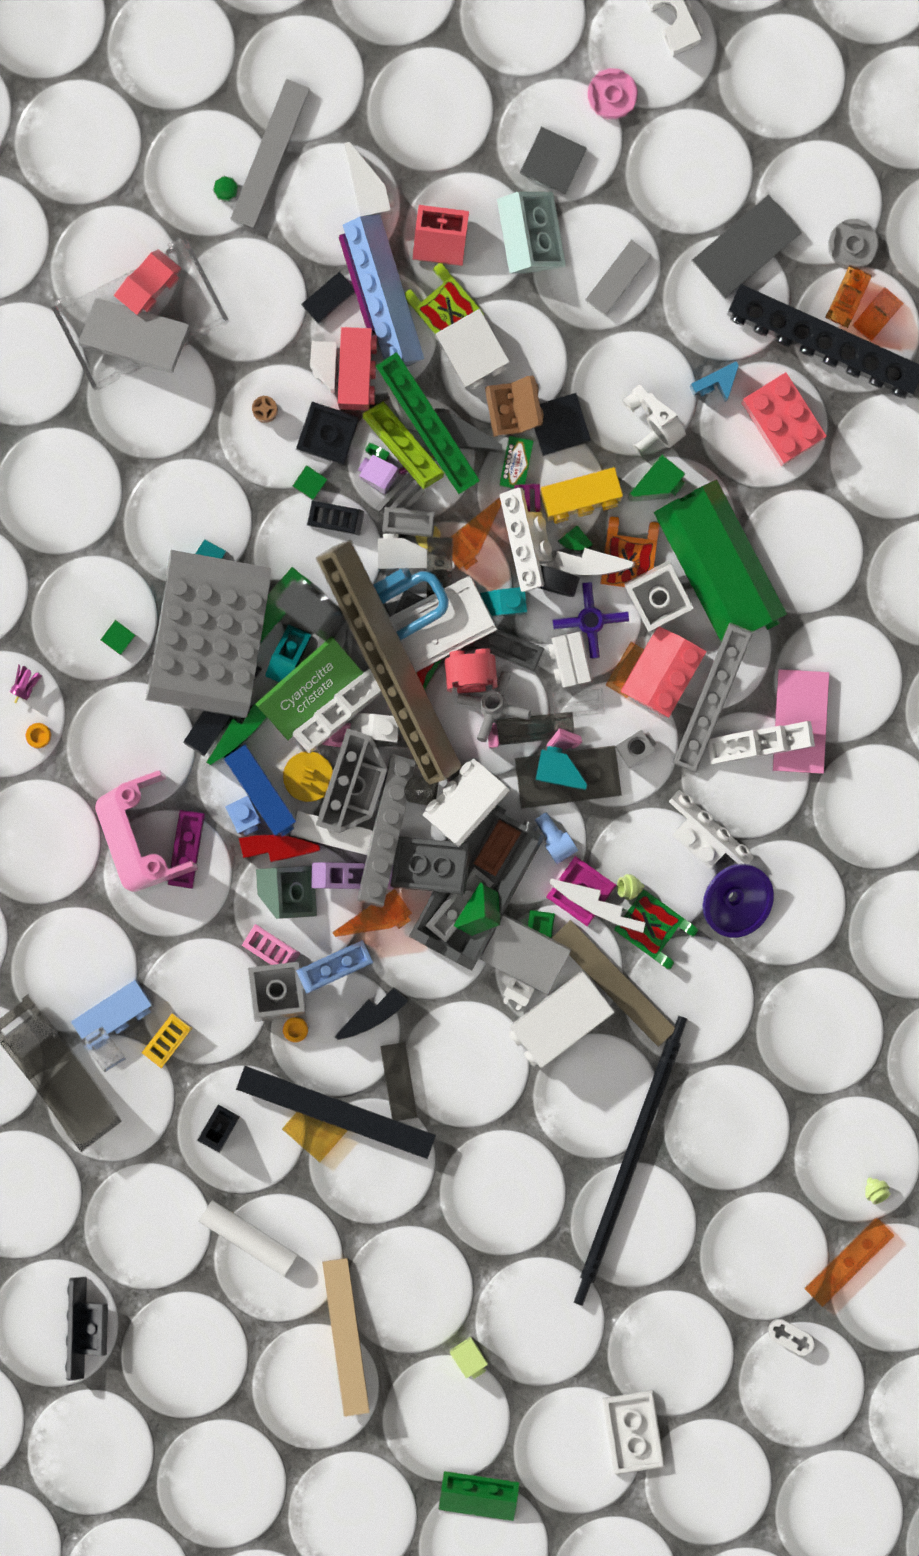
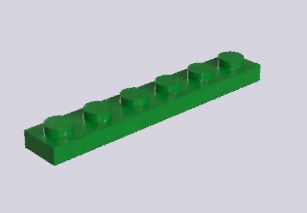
M396 352L376 365L381 376L457 493L461 494L478 483L480 479L399 354Z

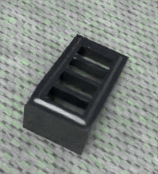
M312 501L307 525L359 536L364 511ZM324 508L321 523L317 522L319 510ZM330 510H334L332 522L328 524ZM340 512H344L342 525L338 526ZM353 514L351 527L348 528L350 516Z

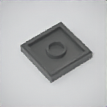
M541 126L520 174L566 195L587 147Z

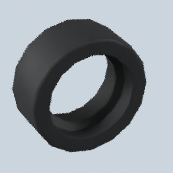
M540 565L544 586L539 587V589L568 597L575 596L580 577L559 569Z

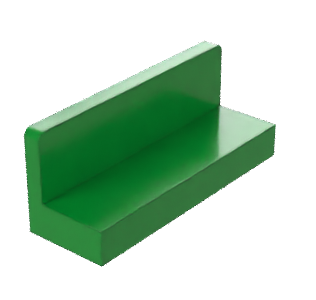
M444 1471L438 1509L513 1521L518 1500L519 1482Z

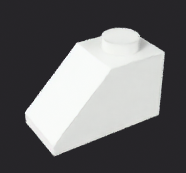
M358 713L349 721L351 723V730L372 736L374 741L398 743L399 727L393 716Z

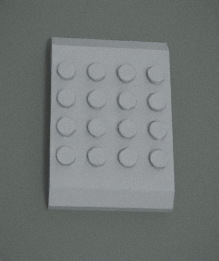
M170 550L159 627L145 701L246 718L251 702L270 585L271 568Z

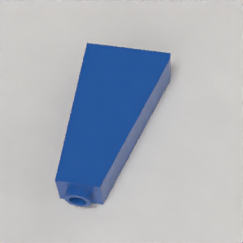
M243 745L225 757V762L273 834L277 835L280 833L281 836H284L294 829L292 824L296 822L295 818L247 745Z

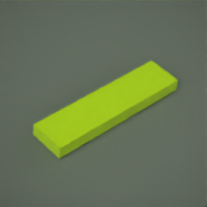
M384 401L363 413V419L423 490L444 478V472Z

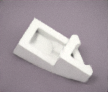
M312 341L310 368L313 370V376L316 379H320L327 386L328 391L335 393L337 342Z

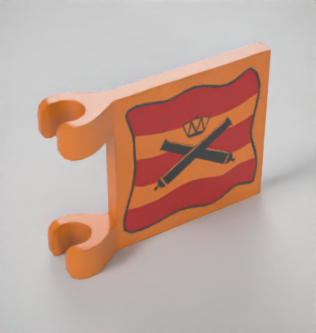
M613 516L609 518L604 554L636 563L634 568L601 575L600 584L625 587V583L654 568L660 527L658 522L649 523L647 539L617 535L619 518Z

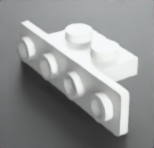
M522 488L501 493L500 500L520 589L522 592H527L544 586V580L540 564L553 562L552 547L548 541L546 521L543 518L542 512H528Z
M678 790L669 802L687 818L673 836L708 868L711 869L725 853L738 864L751 863L754 856L745 845L736 841L726 828L718 825L707 811L699 808L688 794Z

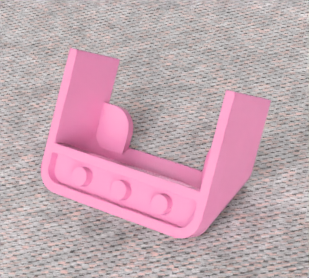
M160 770L123 783L101 796L96 802V812L123 887L132 892H137L198 870L197 864L192 861L168 869L164 859L159 855L151 854L145 857L140 855L125 810L135 807L140 802L141 788L166 780L165 774Z

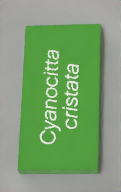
M331 636L262 697L256 705L280 733L289 740L293 737V732L311 719L316 711L331 701L336 693L362 675L363 672Z

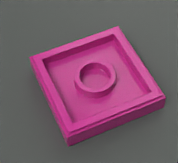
M574 856L558 879L559 881L600 890L598 901L602 902L606 901L616 887L615 883L576 856ZM554 887L546 896V898L586 926L589 925L595 916L569 900Z

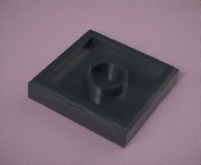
M576 393L540 404L543 410V423L541 426L534 428L542 456L591 442Z
M312 401L296 450L344 466L360 417Z

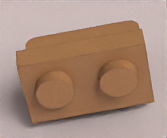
M533 375L526 376L512 383L485 387L494 437L521 434L542 425L543 410L539 404V387Z

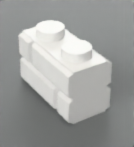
M582 632L552 638V644L548 645L551 660L556 659L558 669L553 670L556 684L561 683L562 689L592 682Z

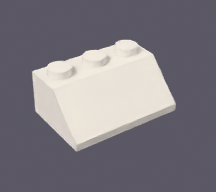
M473 758L461 767L458 776L444 786L443 792L437 799L432 800L427 805L426 811L422 815L459 847L510 789Z

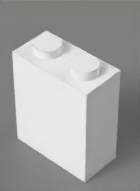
M480 309L434 335L464 388L470 385L471 389H474L485 382L483 377L492 373L495 377L507 370L505 365L509 363V360Z

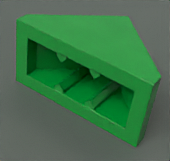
M481 882L453 925L471 936L500 925L499 894Z

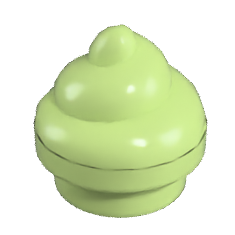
M632 874L620 877L617 882L618 895L626 900L636 898L644 888V884Z
M868 1178L865 1197L874 1205L879 1204L890 1196V1187L885 1181Z

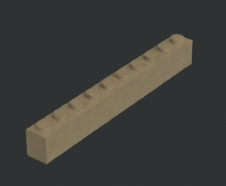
M349 540L333 546L316 557V560L426 784L430 785L446 780L461 769L460 761L352 541Z

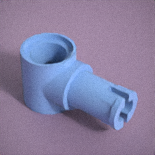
M547 812L535 819V822L546 837L545 847L556 864H559L578 851L568 833H563L562 830H559Z

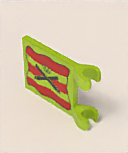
M438 263L433 271L444 283L422 302L412 290L409 289L404 293L407 303L434 334L480 309L442 263Z

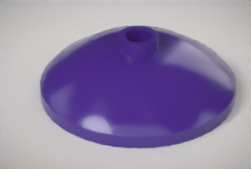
M736 864L720 871L709 883L703 898V913L708 925L718 934L729 938L744 937L753 933L766 921L771 912L774 901L772 883L763 871L749 864Z

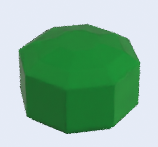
M223 176L215 181L213 192L218 200L230 202L236 198L238 186L233 178Z

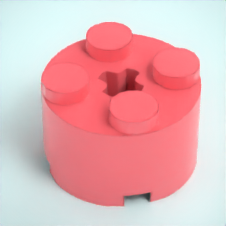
M477 649L473 654H465V651L450 652V657L445 659L448 692L452 693V688H457V693H478L486 691V686L492 685V689L498 687L495 655L490 653V649Z

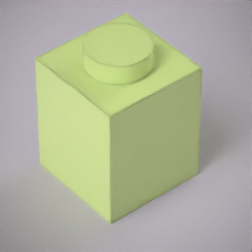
M469 1337L450 1350L452 1358L466 1379L470 1376L475 1379L486 1371L484 1367L488 1365V1362L472 1337Z

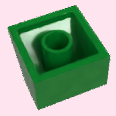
M661 455L631 491L628 500L636 502L666 499L670 494L676 496L685 484L683 478L686 473L664 455Z

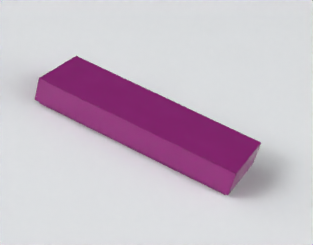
M179 810L170 869L190 861L197 864L205 814ZM196 870L168 880L167 885L193 889Z

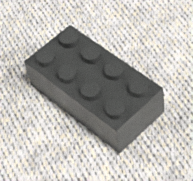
M293 579L275 603L325 641L331 636L334 638L346 622L340 607L303 579L299 583Z

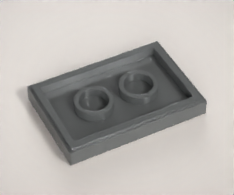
M399 837L390 887L465 895L472 844L462 843L458 847L452 841Z

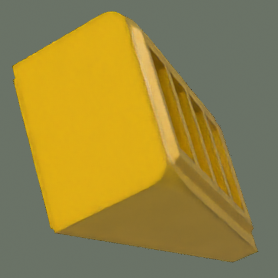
M172 1013L142 1051V1054L162 1068L193 1028ZM173 1023L183 1033L181 1035L176 1033L169 1027L170 1024ZM167 1031L177 1039L176 1042L170 1041L163 1033ZM161 1039L171 1048L167 1051L157 1041ZM152 1047H155L165 1055L163 1059L150 1051Z

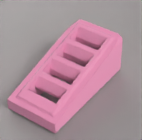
M257 924L254 925L242 944L243 947L270 965L280 964L279 962L286 951L289 953L282 964L296 962L300 955L299 951ZM262 934L263 938L261 939L258 946L255 948L253 944L255 943L259 935ZM268 940H271L272 942L269 945L268 949L265 953H263V948L267 944ZM280 946L281 948L277 952L274 959L271 958V955L275 951L276 947Z

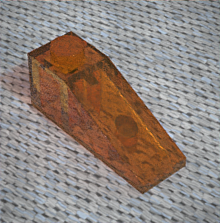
M500 497L440 545V548L459 571L462 568H465L467 571L478 562L476 557L479 556L502 506Z
M393 889L386 894L383 907L369 906L332 933L337 937L390 929L394 926L400 929L411 921L408 916L413 913L396 889Z

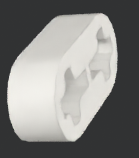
M775 1319L769 1324L768 1334L776 1343L799 1355H807L813 1350L814 1341L811 1335L783 1319ZM783 1324L785 1325L784 1330L790 1335L788 1338L784 1335H780L777 1338L773 1328L775 1326L780 1327ZM793 1337L798 1339L807 1337L808 1347H802L801 1350H798V1344L792 1340Z

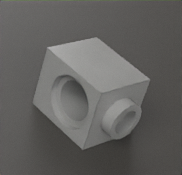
M640 730L615 747L629 768L655 752L653 746L656 745V742L649 732L644 734L643 730ZM639 740L644 744V752L642 754L636 755L632 753L630 745L633 741Z

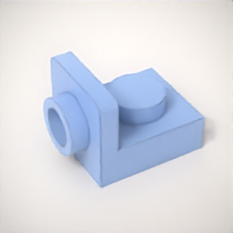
M249 796L225 806L238 834L243 832L247 836L259 830L257 825L261 824V821Z

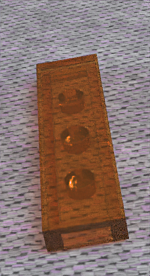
M875 1217L804 1289L823 1307L895 1235Z

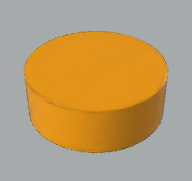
M34 723L28 727L25 737L30 746L40 749L50 743L52 734L46 725Z
M292 1017L284 1023L283 1034L290 1042H300L308 1034V1025L302 1018Z

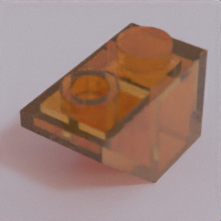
M849 265L825 318L848 328L872 275Z

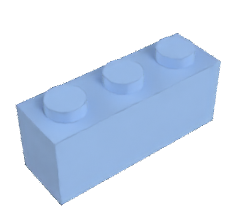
M136 979L72 1020L71 1023L87 1047L93 1045L97 1048L108 1041L106 1036L111 1032L115 1031L116 1034H119L128 1028L129 1024L127 1022L134 1017L140 1020L151 1013L148 1008L153 1006V1004Z

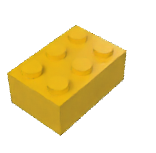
M615 467L543 486L540 489L547 520H553L554 524L568 521L570 515L577 513L579 517L591 515L594 509L602 507L603 511L618 507V502H621L623 498Z

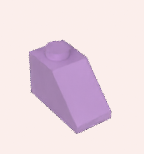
M372 455L370 460L365 458L358 469L361 472L359 475L361 480L385 495L399 474L396 466L375 455Z

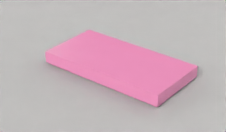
M778 669L775 726L811 721L815 747L773 754L772 771L824 774L829 672Z

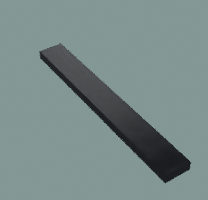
M244 1066L236 1090L425 1159H428L436 1137L435 1134L248 1066Z

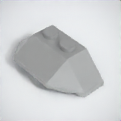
M347 728L316 826L342 833L372 818L387 772V767L372 736Z

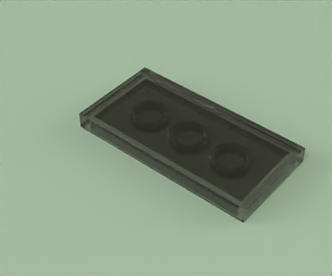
M615 745L562 752L568 755L586 782V790L535 780L540 755L514 758L521 809L622 796Z

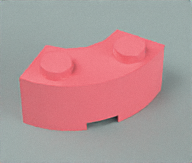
M159 249L155 250L125 279L113 296L136 315L143 310L149 312L157 302L155 299L165 288L171 289L179 280L177 274L182 268Z

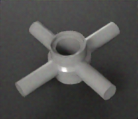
M507 671L501 672L498 687L495 688V691L486 692L482 698L461 693L457 697V703L481 709L485 718L477 740L480 742H487L493 723L502 721L507 715L527 720L531 717V710L508 705L504 693L511 674ZM499 704L495 709H489L492 705Z

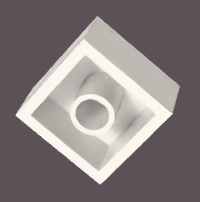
M670 560L625 583V587L648 632L694 609Z

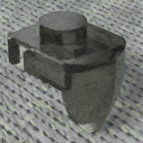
M410 778L404 788L407 801L427 806L432 800L437 798L439 782L429 785L422 778Z

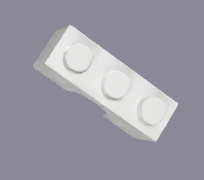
M646 0L651 12L658 8L666 7L671 9L676 16V21L664 28L662 32L672 56H676L701 43L703 31L698 21L693 22L690 15L693 11L688 0Z

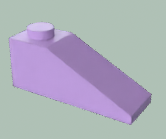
M312 863V888L360 889L365 863ZM391 870V875H390L389 884H388V888H387V889H393L392 887H390L391 877H392V870Z

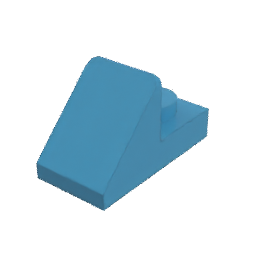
M737 361L692 383L690 389L695 396L700 393L701 397L715 391L714 386L717 385L725 402H727L739 366Z

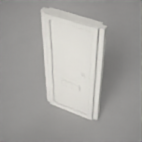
M470 575L444 588L449 604L446 613L441 618L401 640L415 672L450 655V652L458 651L498 630ZM433 594L389 617L395 631L436 609L439 605L436 594Z

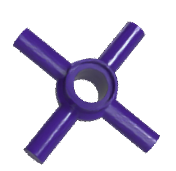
M592 582L582 583L584 609L581 610L578 617L553 619V629L579 627L582 632L587 634L590 659L600 658L597 633L603 628L604 624L629 622V613L603 614L598 608L594 607ZM587 614H594L598 618V624L595 627L585 625L584 617Z

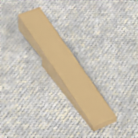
M348 1258L322 1261L344 1417L366 1414L370 1412Z

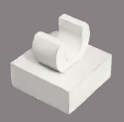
M512 976L503 994L505 996L503 1002L507 1004L509 999H512L518 1003L515 1009L520 1010L522 1005L526 1007L535 988Z

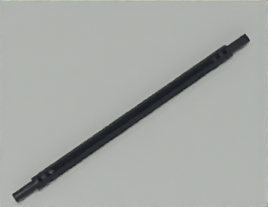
M678 1015L674 1032L670 1039L667 1038L580 1275L582 1280L573 1302L575 1304L583 1306L591 1282L594 1283L681 1047L682 1043L679 1042L688 1020L685 1017Z

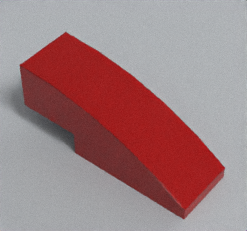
M254 835L239 838L243 858L268 853L270 862L321 851L320 846L288 836Z

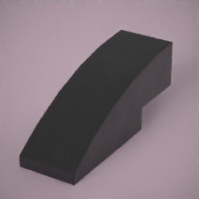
M395 987L390 990L378 1005L368 999L334 1037L337 1040H341L366 1032L397 1013L409 1000Z

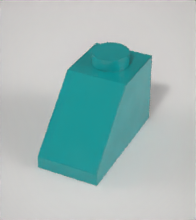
M520 587L480 593L492 618L527 614L525 592L521 591Z
M288 625L271 657L265 677L280 682L299 665L311 634Z
M547 746V750H541L535 780L586 790V782L568 755L562 753L561 748Z

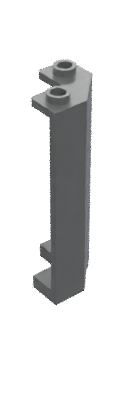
M496 805L463 843L472 844L468 872L472 867H475L494 883L490 888L499 894L501 918L540 847L544 836L536 832L537 826L526 820L521 824L504 815L506 809ZM501 820L521 832L497 875L494 876L473 863L496 824ZM433 892L409 937L472 971L496 927L473 936L457 928L447 942H444L425 925L451 893Z

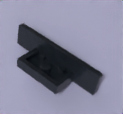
M83 1276L70 1278L67 1287L69 1297L66 1314L68 1334L66 1337L67 1361L65 1371L68 1381L84 1379L85 1355H107L108 1304L86 1302L87 1277Z

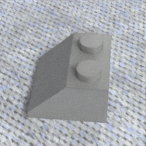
M299 961L248 968L255 1022L306 1016L302 983L296 970L300 969Z

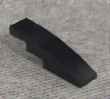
M257 665L254 681L256 680V678L262 670V668H260ZM203 711L183 743L202 756H205L232 716Z

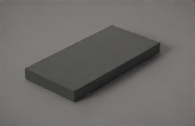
M768 194L693 258L692 262L725 299L802 232Z

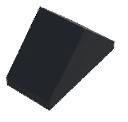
M217 1105L197 1141L220 1153L240 1116Z

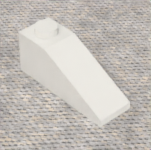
M346 142L345 148L360 216L380 214L382 217L391 215L390 207L395 206L392 191H386L385 184L350 142Z
M383 534V538H378V571H398L402 568H408L409 571L454 570L453 562L404 538H398V534Z

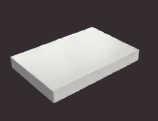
M653 1390L602 1398L614 1475L665 1467Z

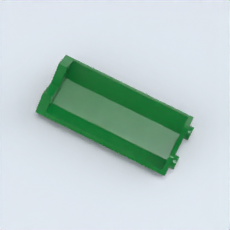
M717 480L707 483L653 512L721 642L729 623L753 632L764 626L766 630H769L780 624L778 619L787 615Z

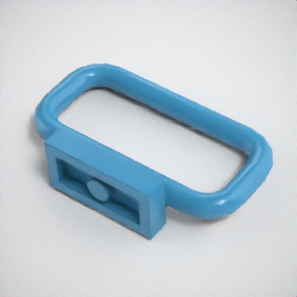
M402 568L373 585L382 604L423 581L431 585L438 598L439 605L436 609L396 631L400 641L441 618L448 609L449 599L439 579L430 572L421 571L411 575L408 568Z

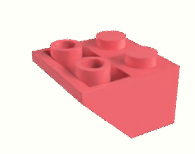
M419 205L412 260L463 266L469 211Z

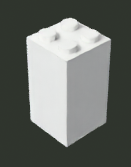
M581 971L509 1026L512 1031L508 1034L517 1046L520 1044L524 1045L527 1049L524 1055L534 1067L538 1064L542 1068L608 1018L614 1011L586 974Z

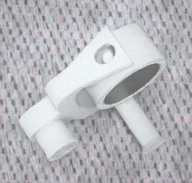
M641 385L631 391L632 394L622 400L625 407L631 413L641 406L645 410L647 421L653 430L636 445H632L639 456L659 439L666 447L670 448L686 436L684 428L676 418L678 415L657 400L652 393L648 394Z

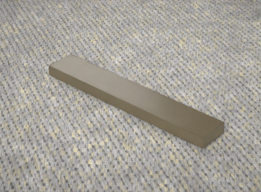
M571 920L552 937L555 941L571 948L569 956L658 1047L673 1034L675 1027Z

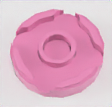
M609 68L600 71L592 79L588 86L587 99L591 109L598 116L617 120L625 117L633 110L637 102L638 89L634 79L620 69Z

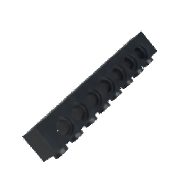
M740 284L727 313L731 317L730 321L740 326H744L746 323L754 327L753 331L762 336L770 334L777 337L776 341L784 346L790 347L791 344L800 348V353L809 357L819 356L823 358L822 362L834 368L839 365L846 369L845 372L855 378H859L861 375L869 379L868 383L882 389L885 386L892 389L891 393L899 398L905 399L906 396L909 398L913 396L919 383L918 363ZM758 306L762 310V316L759 318L752 317L749 314V308ZM776 316L782 317L785 320V327H774L772 318ZM797 327L806 328L808 337L805 339L798 338L795 334V329ZM821 337L828 338L831 341V348L822 349L818 344V339ZM843 348H851L854 351V358L851 360L843 358L841 354ZM865 359H875L877 369H867L864 364ZM891 368L897 369L900 372V379L897 381L891 380L887 374L888 370Z

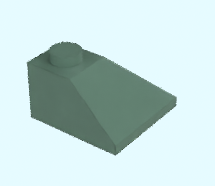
M312 866L256 869L257 895L276 919L317 916L315 888H312Z

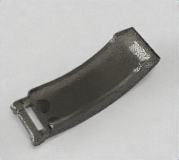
M27 994L22 998L23 1001L0 1018V1044L45 1101L68 1137L83 1152L121 1123L122 1120L71 1047L36 1005L31 996ZM28 1009L32 1012L33 1015L5 1035L2 1032L3 1028Z

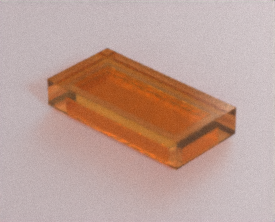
M630 642L605 686L628 698L627 695L620 691L644 649Z

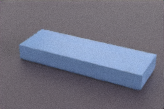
M361 940L300 968L296 972L307 994L372 964L373 961L364 941Z

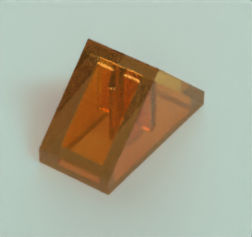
M884 287L852 326L872 342L904 303Z

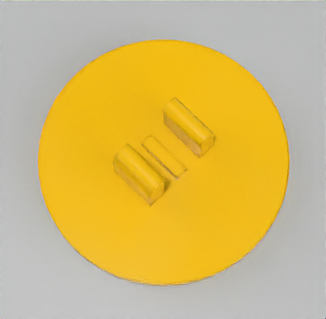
M301 752L294 755L287 762L283 771V782L286 790L295 799L303 802L317 801L325 796L333 769L329 761L319 753Z

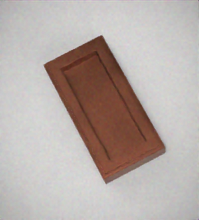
M499 820L473 864L496 876L521 832Z

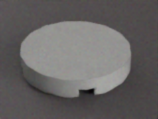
M847 219L841 222L832 230L828 240V250L833 261L840 267L848 270H857L869 265L876 257L879 248L876 232L871 225L860 219Z

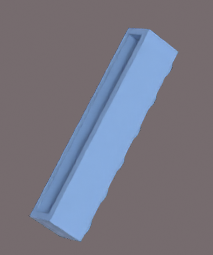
M380 214L360 216L343 224L383 359L385 360L397 352L406 367L423 360V352Z

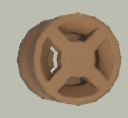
M260 396L252 404V412L257 421L269 423L276 418L278 408L276 402L271 397Z

